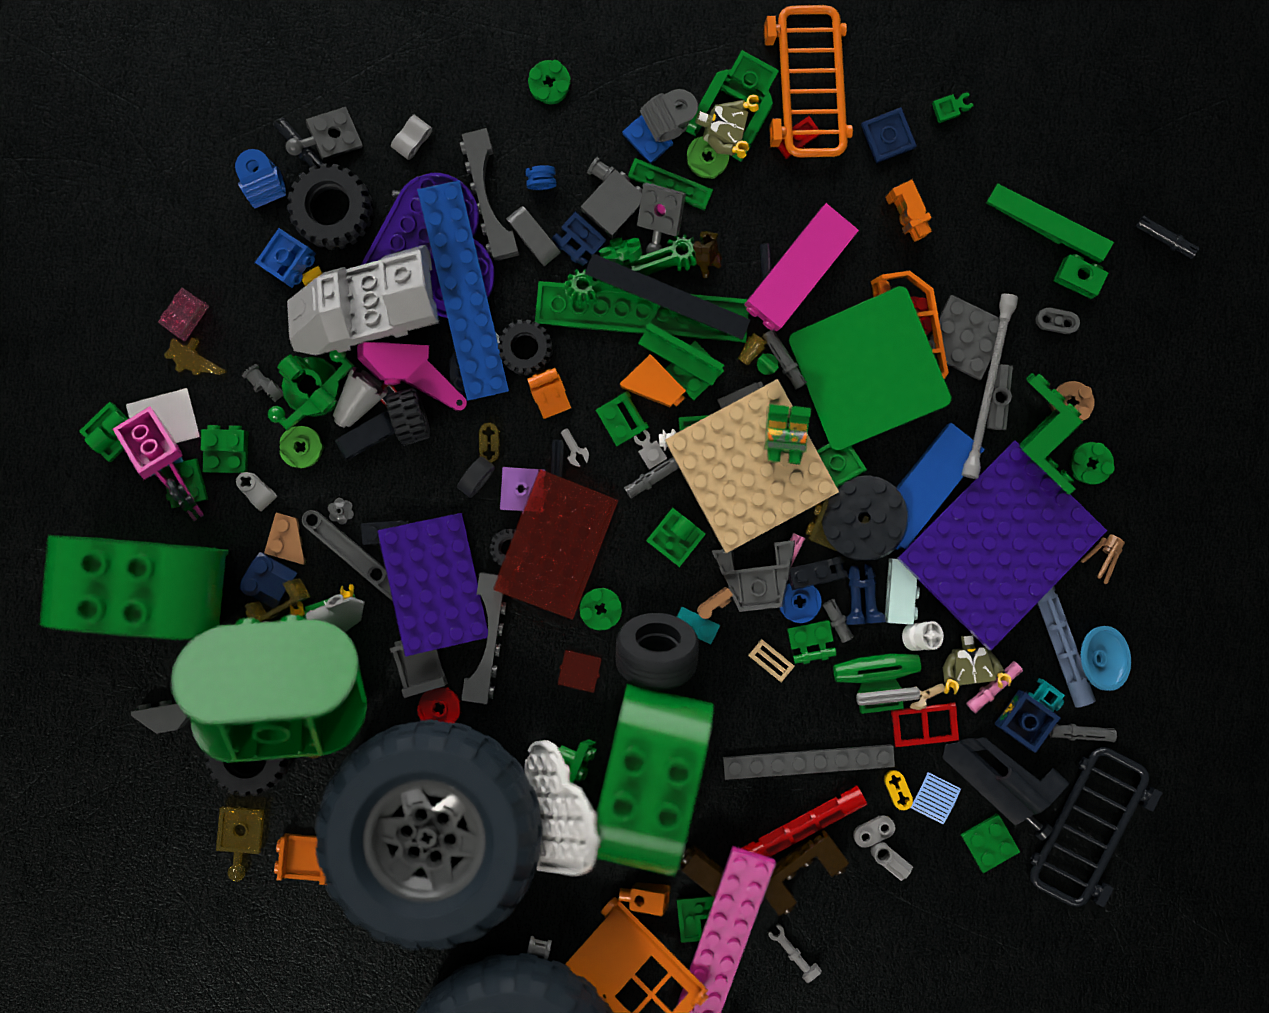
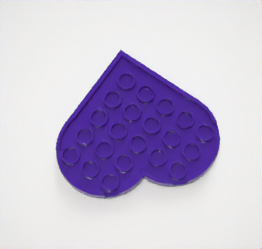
M430 173L416 177L404 186L361 265L378 261L386 255L426 245L431 256L432 270H430V278L437 315L448 318L417 189L459 180L443 173ZM460 181L488 300L495 282L494 264L485 247L474 239L479 224L478 205L472 192Z

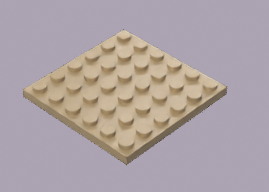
M778 379L665 439L670 452L725 553L839 492L808 435L806 452L802 454L799 465L788 464V452H781L779 463L768 462L767 450H764L767 406L774 404L789 406V409L792 407Z

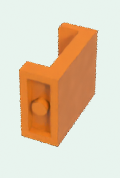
M285 833L281 839H278L276 852H279V860L276 861L274 867L277 880L281 881L283 878L320 881V885H325L326 879L323 870L319 868L316 858L317 836Z

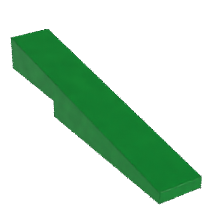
M1000 184L995 186L986 202L1057 244L1063 243L1098 264L1104 261L1114 243Z

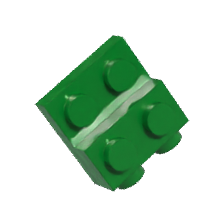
M207 425V429H201L203 472H247L248 431L242 430V426H229L228 430H220L221 426Z

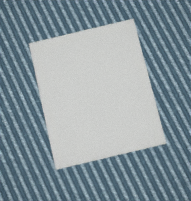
M187 388L126 404L129 418L150 406L176 443L200 437Z

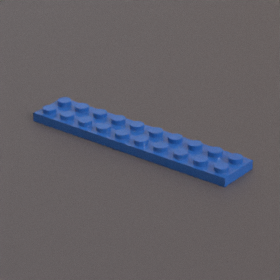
M460 180L417 189L467 401L508 392L509 389L502 359L499 355L498 342Z

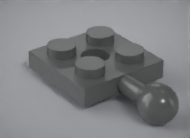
M343 107L306 119L311 137L302 140L291 138L286 142L285 146L289 154L299 155L303 148L316 145L320 157L324 161L362 148V143L347 108ZM335 129L339 131L340 136L332 138L328 132Z
M650 183L643 184L637 226L654 230L652 242L646 248L647 254L663 249L660 244L662 233L672 236L679 235L686 193ZM658 204H661L665 207V215H660L658 213Z

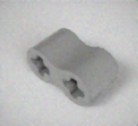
M413 115L408 119L403 129L395 136L391 147L410 160L416 154L421 144L429 137L432 127L416 115Z

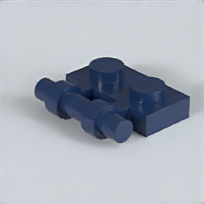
M576 212L561 227L567 234L563 238L558 233L552 237V240L557 244L556 247L561 251L564 250L571 256V260L575 264L578 263L582 267H585L588 263V260L583 257L586 251L592 256L607 242L598 231ZM572 239L581 246L577 251L569 244Z

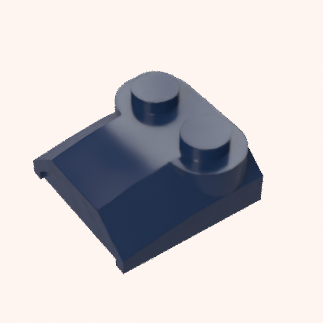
M260 552L242 578L239 589L245 595L252 596L277 610L298 573Z

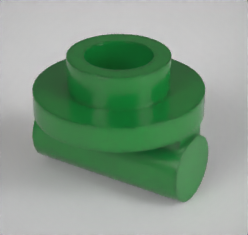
M763 353L758 358L757 368L764 375L774 374L779 368L778 360L772 354Z

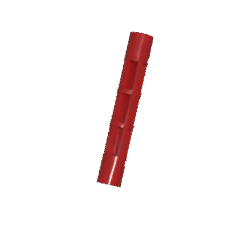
M855 786L840 794L841 798L835 797L760 837L758 843L755 844L753 841L740 849L770 858L868 804L859 787Z

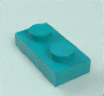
M681 607L677 615L678 618L687 622L693 628L698 639L709 644L712 643L720 627L719 624L703 619L700 615L684 607Z

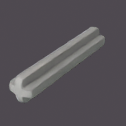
M917 687L858 693L856 699L860 706L920 699V690Z

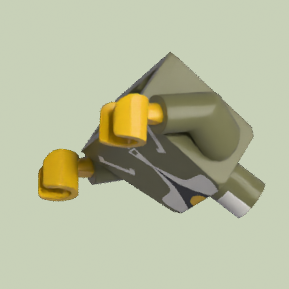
M757 95L749 96L747 102L741 100L715 105L709 114L701 111L698 112L695 123L705 127L703 139L708 142L717 154L732 156L737 153L739 158L746 156L745 150H749V146L746 141H742L748 116L746 108H749L752 112H756L759 109L758 104H752L759 102Z
M974 635L961 636L962 648L952 649V654L948 655L943 666L944 682L946 683L944 693L946 694L949 692V687H952L954 694H956L959 685L996 681V678H998L997 685L1001 689L1003 688L1002 680L1007 681L1009 686L1011 685V677L1005 674L1000 661L991 650L986 649L984 646H975Z

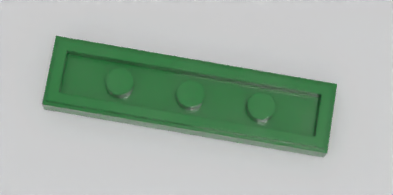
M637 158L634 159L628 174L631 181L641 185L650 183L686 193L685 203L704 211L713 192V189Z

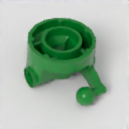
M337 350L329 352L332 361L342 363L338 370L335 366L321 358H301L298 356L293 357L292 355L285 357L277 368L283 376V396L295 412L286 419L283 408L273 406L268 411L270 421L280 423L288 431L306 415L312 417L321 416L335 409L343 390L342 379L354 367L347 359L346 351L338 353ZM306 375L313 376L316 380V385L320 387L311 396L303 393L300 387V382Z

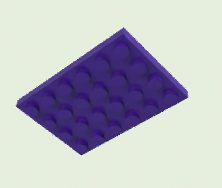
M462 513L377 531L405 657L488 638L487 623L481 597L477 594L478 583Z

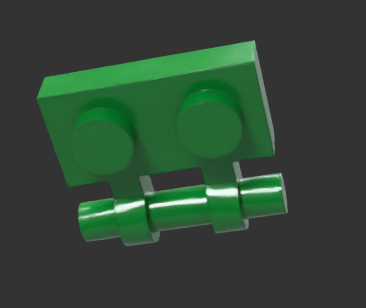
M198 459L175 464L194 501L198 503L208 500ZM169 466L161 469L167 479L178 480L174 473L171 474ZM166 487L168 493L166 498L167 501H170L171 509L180 507V504L174 500L169 492L170 490Z
M829 620L787 628L791 649L800 648L801 653L793 656L794 664L802 662L803 664H808L812 660L822 659L823 661L828 660V657L836 656L835 647L827 649L825 644L833 641ZM818 644L819 651L808 653L807 646Z

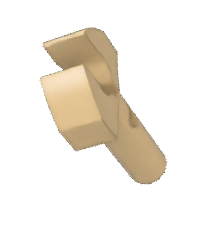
M938 684L925 691H920V700L912 703L910 708L916 710L926 708V699L944 692L945 686Z

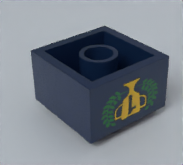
M1018 690L995 722V725L1026 748L1036 753L1060 717L1026 692Z

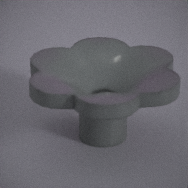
M337 498L334 503L328 506L330 520L337 521L339 524H346L347 520L352 519L354 516L353 504L350 501Z

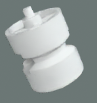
M933 621L914 623V625L908 624L902 633L903 643L911 651L934 650L939 648L943 642V630L938 623Z

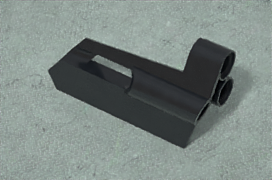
M984 737L966 738L945 745L943 759L1014 825L1045 810L1069 785V782L1054 768L1044 778L1036 779ZM975 751H990L1008 768V774L1002 777Z

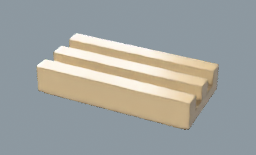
M762 639L748 654V656L781 683L795 667ZM762 645L789 667L784 669L760 649ZM757 652L761 654L765 659H767L776 668L783 672V674L781 676L778 675L763 661L756 657L755 654Z

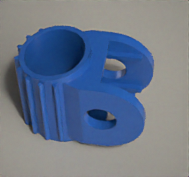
M249 149L238 156L235 163L236 173L240 180L238 185L254 209L286 196V188L279 167H275L263 152Z

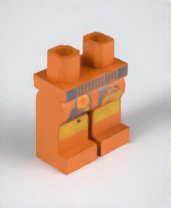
M913 180L893 188L886 196L888 204L895 203L900 213V222L904 226L902 228L904 234L910 232L914 242L926 237L927 234L932 232L928 225L931 216L929 212L926 213L925 206Z

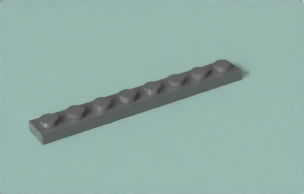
M892 744L723 757L725 780L895 767Z

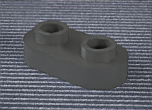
M1045 308L1036 315L1037 326L1047 331L1071 334L1080 325L1079 317L1073 312ZM1044 316H1047L1049 318L1048 323H1045L1043 321ZM1065 320L1069 321V327L1064 325Z

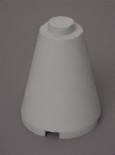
M353 367L350 370L333 413L335 423L343 428L346 426L351 427L388 393L387 388L385 390L381 388L383 384L381 381H378L373 375L364 370L361 373L357 372V367Z

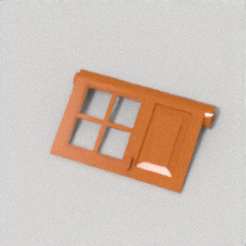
M616 897L611 899L601 911L607 918L565 964L574 974L584 977L597 989V993L603 1001L608 1003L613 1013H630L615 996L631 978L648 994L633 1013H639L651 999L665 1013H690L697 1004L702 1006L709 998L707 995L709 990ZM651 955L668 972L652 991L635 975ZM671 976L688 992V995L673 1011L655 995Z

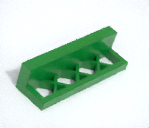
M648 323L646 331L638 343L640 346L711 386L724 364L651 323Z

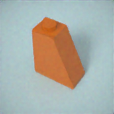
M651 354L620 383L623 389L671 407L673 404L677 407L685 399L683 395L686 390Z

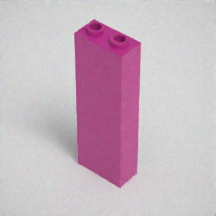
M826 203L745 302L746 310L752 316L761 318L764 321L763 324L772 331L781 329L859 230Z

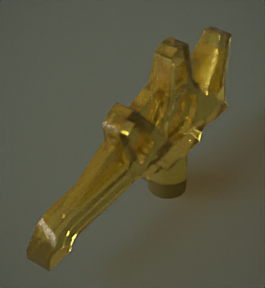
M193 337L187 346L172 338L170 348L164 354L167 359L172 358L176 363L175 370L178 372L185 368L192 370L194 375H199L200 372L218 375L226 373L224 369L201 357L195 351L200 341Z

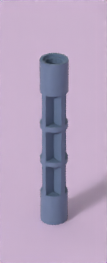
M1053 586L1041 598L1038 606L1075 707H1083L1094 703L1096 700L1090 683L1087 682L1088 678L1083 671L1081 658L1058 595L1055 594L1056 589Z

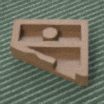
M280 513L275 514L264 554L305 565L306 559L303 555V543L299 533L298 518Z

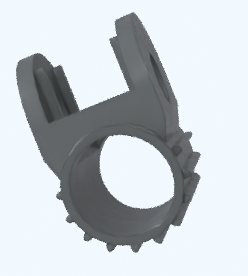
M676 89L666 94L660 93L641 108L640 112L655 141L665 142L677 138L686 131L689 122L697 113L698 103L690 92Z

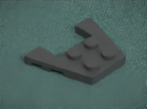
M794 540L774 543L777 561L775 566L735 570L733 550L727 553L723 549L712 551L714 558H716L720 566V571L727 581L728 588L733 594L732 597L739 612L783 607L795 548Z

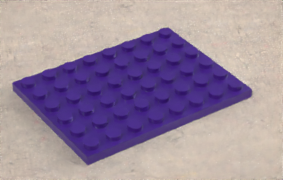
M1013 441L979 475V478L975 479L897 559L988 650H992L1107 530L1072 495H1069L1021 449L1016 441Z

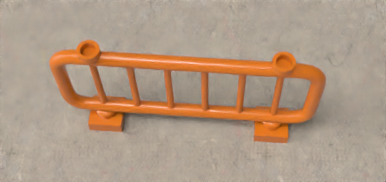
M788 6L780 12L778 24H776V16H767L764 24L765 45H774L776 37H779L784 126H782L781 119H772L769 126L770 147H779L782 139H785L787 151L795 157L839 156L846 150L848 138H852L853 134L852 125H847L842 53V36H846L847 26L846 23H841L838 11L831 6ZM827 14L832 18L833 28H787L786 20L789 15ZM833 32L834 48L788 49L787 33ZM834 52L835 68L789 69L788 53ZM789 73H835L836 89H790ZM836 93L837 109L791 110V94ZM838 113L839 130H792V114ZM839 134V145L836 148L799 149L793 144V135Z

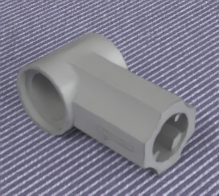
M880 841L871 846V855L877 863L884 866L901 881L909 876L913 866L885 842ZM881 849L887 850L883 857L877 856Z

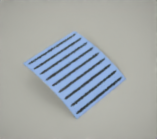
M928 772L910 808L944 824L961 788Z

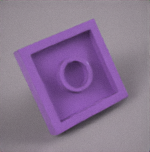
M503 467L500 510L543 512L545 470Z

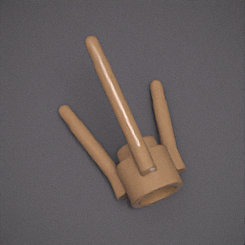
M1112 534L1107 539L1102 537L1100 542L1082 558L1081 562H1086L1103 546V551L1108 556L1097 577L1102 578L1110 563L1104 579V583L1107 584L1125 542Z

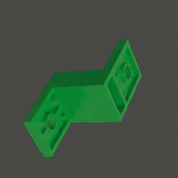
M1031 373L1026 380L1056 409L1019 445L1038 466L1070 495L1075 490V487L1072 485L1074 480L1063 469L1060 472L1057 470L1059 466L1049 454L1083 422L1079 418L1082 414L1070 403L1066 406L1063 403L1066 399L1056 389L1052 391L1047 387L1050 383L1040 374L1035 376Z

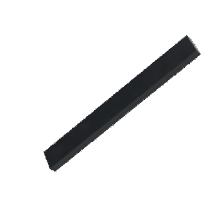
M592 254L585 271V275L740 340H743L750 323V319L596 254Z

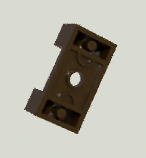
M824 828L814 833L775 862L764 896L779 916L783 913L788 914L797 903L792 891L783 880H789L797 873L796 870L802 866L807 867L814 861L813 858L815 856L818 857L831 876L835 874L840 875L847 869L846 866L849 862Z

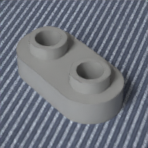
M887 816L876 817L856 827L853 833L854 840L861 847H870L891 837L895 831V824ZM882 825H888L886 831H881ZM863 834H869L867 840H862Z

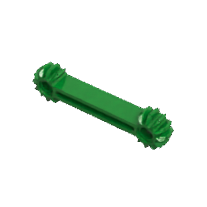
M685 234L681 239L678 236H674V241L670 239L667 241L668 247L643 255L633 262H630V260L623 262L622 266L646 276L673 266H678V271H681L682 267L688 271L690 265L695 266L697 264L693 249L694 239L692 237L687 240ZM685 251L687 254L680 255L677 252ZM586 268L583 270V273L576 269L575 275H568L569 281L565 282V288H567L565 294L566 296H571L570 301L572 303L578 300L579 306L582 305V301L589 305L590 299L596 301V293L613 288V286L585 275ZM586 285L588 288L581 290L578 286Z

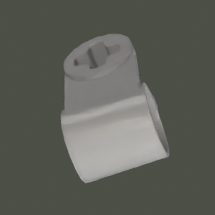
M244 472L238 475L236 479L237 487L261 512L277 498L273 490L254 473ZM245 478H251V486H245Z

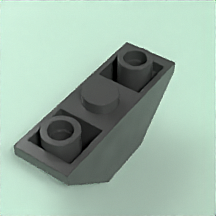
M172 700L160 701L159 706L151 707V703L138 705V709L131 712L132 717L155 733L183 728L191 718L182 710L178 702L172 703Z

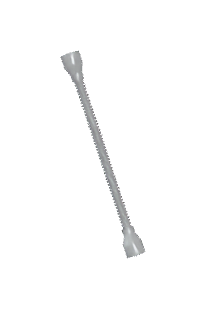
M1002 294L1000 298V324L976 434L973 440L974 445H972L969 457L963 465L961 474L972 479H978L980 475L981 440H983L986 427V419L989 413L1007 325L1018 302V297L1012 294Z

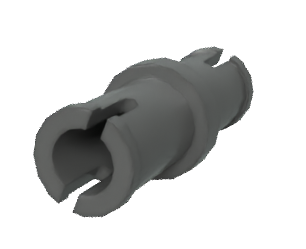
M835 599L825 602L823 607L831 619L830 624L832 627H835L841 642L844 643L851 640L854 635L851 633L848 625H846V617L842 615Z

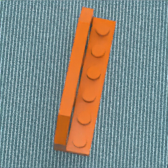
M911 271L883 274L872 280L873 297L891 290L887 280L903 277L926 293L929 311L918 312L917 314L919 318L930 316L936 347L932 351L934 354H937L939 368L945 379L949 372L934 289Z

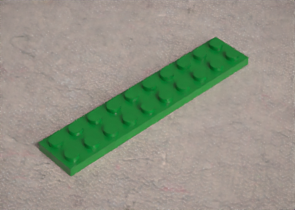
M543 281L538 283L535 322L540 325L644 334L648 323H651L674 337L746 343L747 330L743 340H740L618 288H610L596 293V301L590 299L589 305L582 301V305L579 306L578 300L572 303L570 301L571 296H566L565 290L567 288H565V283ZM586 285L578 286L581 290L588 288ZM693 295L748 318L749 312L744 305L748 299Z

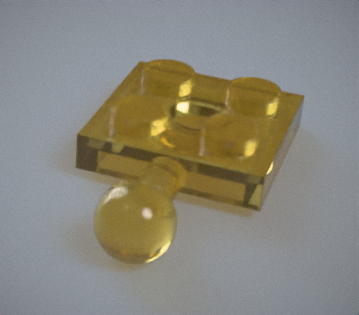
M220 807L216 851L234 852L233 865L228 870V877L232 881H240L245 876V869L241 865L243 853L259 854L261 852L264 810ZM236 825L244 826L245 834L243 836L235 832Z

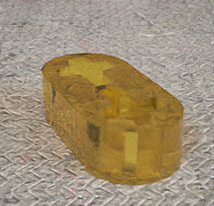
M485 423L479 430L480 457H484L490 463L496 462L499 458V430L494 424ZM487 427H491V430L495 431V434L491 435V442H488L487 435L483 434L484 431H487ZM488 445H491V451L495 452V456H492L491 460L484 456V452L488 451Z

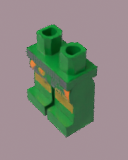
M774 404L767 406L764 450H767L768 462L779 463L781 452H788V464L799 465L801 463L802 454L806 452L811 408L792 406L789 409V406Z

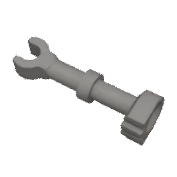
M776 924L780 933L774 935L769 930V937L774 941H778L789 954V959L791 961L794 960L804 972L802 978L805 982H811L821 974L820 967L816 963L810 967L800 955L799 949H795L786 938L782 925Z

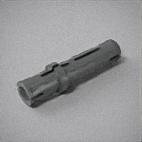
M775 330L765 333L763 338L780 363L783 374L787 375L794 389L797 390L805 385L807 382L799 372L798 364L794 363Z
M674 457L645 475L641 474L639 479L625 486L624 489L632 499L640 492L651 489L653 484L679 469V466Z
M1056 724L1049 733L1052 738H1068L1071 741L1085 739L1115 742L1117 738L1115 728L1076 726V724Z

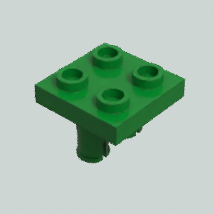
M590 739L581 742L577 752L563 745L560 748L557 747L564 763L570 769L569 784L575 785L580 783L581 780H585L589 771L586 768L588 762L594 759L597 752L595 748L596 742Z

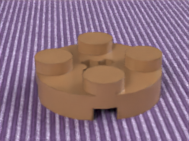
M1069 381L1058 386L1056 390L1066 399L1063 403L1067 406V400L1074 397L1075 401H1077V405H1074V407L1082 414L1079 418L1082 421L1089 418L1094 408V397L1091 388L1077 381ZM1050 403V409L1053 412L1056 408Z

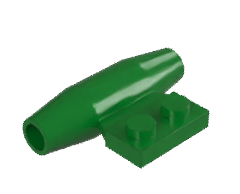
M891 653L860 657L833 666L836 682L861 683L858 693L901 689L896 680L897 678L921 671V661L918 654ZM903 701L859 705L861 714L902 709Z

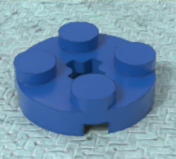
M788 583L783 607H779V609L787 619L795 623H805L812 620L820 610L821 596L814 586L792 591L791 585ZM799 595H801L802 599L806 600L801 608L794 604V600Z

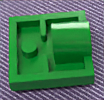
M672 508L646 541L680 567L705 536V533Z

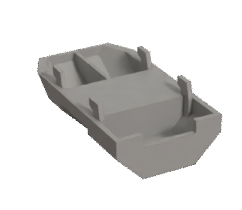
M426 245L386 255L378 261L345 269V267L324 272L287 301L289 339L294 351L313 355L337 350L340 353L351 350L350 346L393 334L395 338L408 335V330L438 323L437 307L432 296L430 270H432L431 256Z

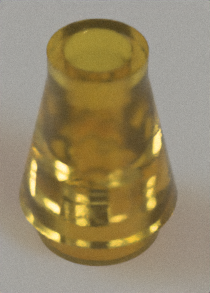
M753 333L751 337L748 336L738 359L749 365L765 349L764 346L767 342Z

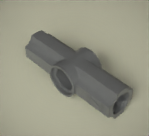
M1001 364L997 369L998 372L997 377H995L996 380L987 419V428L993 430H1006L1009 402L1012 399L1010 389L1013 366ZM997 392L1002 393L1004 396L1002 403L996 400Z

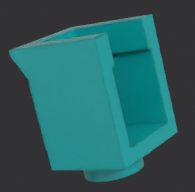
M1039 678L1037 682L1040 686L1034 694L1029 692L1028 695L1052 712L1059 710L1064 704L1063 697L1065 695L1047 681ZM1051 691L1055 695L1048 703L1044 698Z

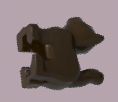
M702 231L699 235L701 243L696 241L693 249L696 262L700 265L702 276L706 279L710 275L708 266L721 268V254L718 251L717 245L718 233Z

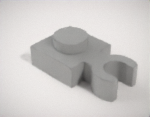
M644 430L646 439L640 441L637 436H634V441L643 447L638 452L650 470L665 461L667 457L657 441L653 443L649 441L650 434L647 430Z

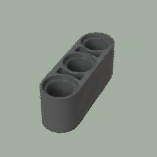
M521 206L506 218L510 226L543 266L547 265L561 253L524 206Z

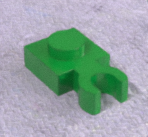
M963 93L957 100H955L954 94L933 101L932 105L938 122L941 123L958 117L960 115L959 110H970L973 104L965 105L963 103V99L968 98L969 93Z

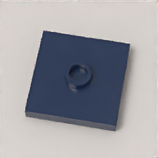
M901 107L861 123L876 163L917 147Z

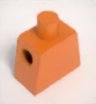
M636 882L631 889L620 888L619 901L630 902L629 909L631 911L663 916L669 907L670 885Z

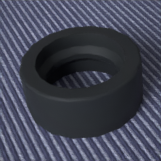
M479 457L465 472L457 488L468 497H473L487 482L495 466L484 457Z

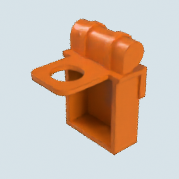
M555 368L542 370L527 379L543 419L571 408L565 388Z

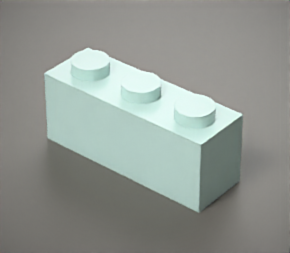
M889 558L885 606L886 622L914 625V620H917L918 608L915 607V599L919 598V586H916L917 578L898 559Z

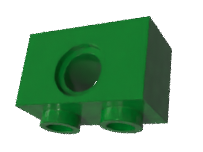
M1072 254L1063 259L1053 281L1092 299L1098 296L1108 272L1104 271L1102 266L1095 263L1089 264L1084 261L1083 257ZM1078 270L1085 273V280L1079 278Z

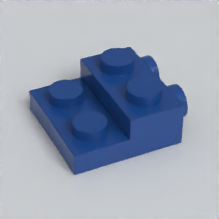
M278 228L255 263L293 288L294 285L302 281L304 270L313 265L316 253Z

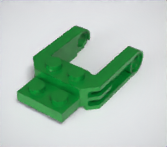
M741 50L732 69L716 73L698 106L695 117L689 122L686 132L693 136L698 134L702 127L695 123L698 112L701 111L709 114L721 91H724L726 95L737 101L745 100V102H747L749 96L757 95L759 102L752 104H758L759 109L754 114L742 137V141H746L750 148L772 108L773 102L769 89L779 70ZM735 153V155H732L733 158L739 160L740 162H742V160L744 159L739 158L737 156V153Z

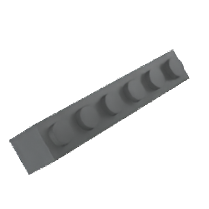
M487 128L462 134L463 141L460 142L463 155L467 154L469 162H465L468 175L472 174L474 182L470 183L472 193L478 196L479 216L482 215L484 223H481L483 236L487 235L489 243L486 244L487 251L490 256H493L495 261L518 256L519 252L513 231L508 232L497 220L491 210L486 193L485 174L489 156L494 154Z
M489 573L479 574L477 594L482 596L487 611L488 639L483 658L471 678L467 677L464 679L461 701L487 704L489 699L494 697L495 687L491 686L492 678H496L498 665H494L495 657H499L501 644H497L498 635L502 636L504 623H500L501 614L505 615L507 602H503L504 593L508 594L510 581H506L507 576Z

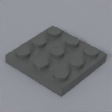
M950 295L939 317L947 365L981 380L994 353L1000 319ZM932 332L928 341L931 348L936 349Z

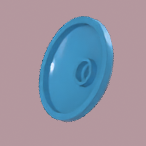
M1100 626L1092 629L1086 635L1081 648L1083 671L1088 680L1098 689L1111 691L1120 688L1126 682L1131 669V654L1125 638L1119 631L1109 626Z

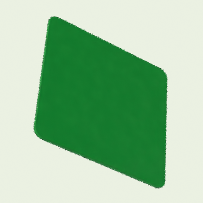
M899 286L796 331L789 338V343L803 378L807 382L806 386L830 446L835 450L844 449L946 407L951 402V395L912 299L905 287Z

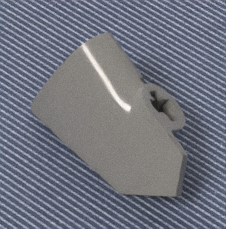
M338 594L331 597L326 602V605L307 612L306 619L330 623L345 633L361 621L364 601L353 597L345 599L343 595Z

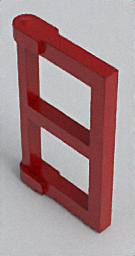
M955 702L930 705L921 710L912 708L891 710L895 747L959 740ZM949 710L951 735L929 737L927 712ZM921 713L923 738L901 740L899 715Z

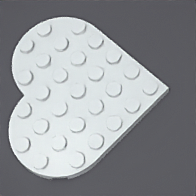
M548 740L534 742L528 749L530 755L525 760V775L536 792L542 820V840L537 871L567 875L587 873L594 864L596 847L599 846V837L595 829L596 815L590 809L581 788L569 784L570 769L565 765L556 744Z

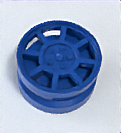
M533 166L532 170L527 168V188L545 190L556 187V179H554L556 174L555 167Z

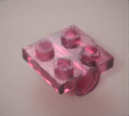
M181 288L174 296L167 310L163 312L158 323L181 340L186 341L209 305L184 288Z

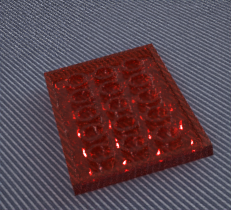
M539 469L493 590L573 620L618 500Z

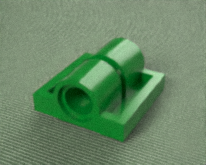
M109 402L79 432L85 437V442L94 451L101 454L108 462H112L124 450L113 428L125 422L128 418L113 402Z

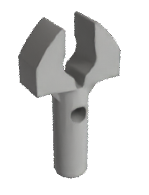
M564 429L561 434L571 450V455L567 457L569 462L574 466L580 467L576 461V453L578 452L583 455L586 463H588L589 452L586 447L583 449L579 448L569 429Z

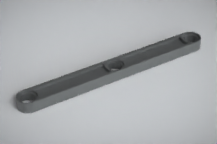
M312 510L304 513L302 523L305 528L392 600L385 567L321 513ZM310 514H315L318 517V522L315 526H310L307 523V517ZM376 568L380 569L383 573L382 578L378 581L374 580L371 576V572Z

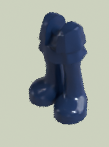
M871 564L864 565L865 580H860L858 565L850 566L848 578L850 579L849 586L851 589V612L846 618V625L886 622L885 614L879 612L876 606L875 584L877 582L875 580L876 574ZM861 588L865 590V617L862 612Z

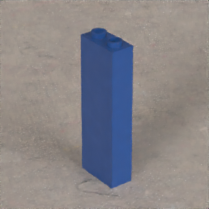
M952 423L947 424L896 488L903 496L908 508V528L896 550L899 548L906 550L963 478L961 475L963 465L969 457L974 441ZM983 447L980 448V454L985 450Z

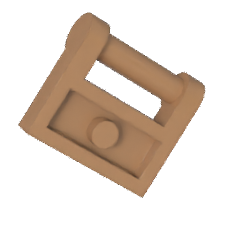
M724 587L698 606V614L703 619H708L712 614V610L717 606L723 608L730 603V597L733 594L727 587Z

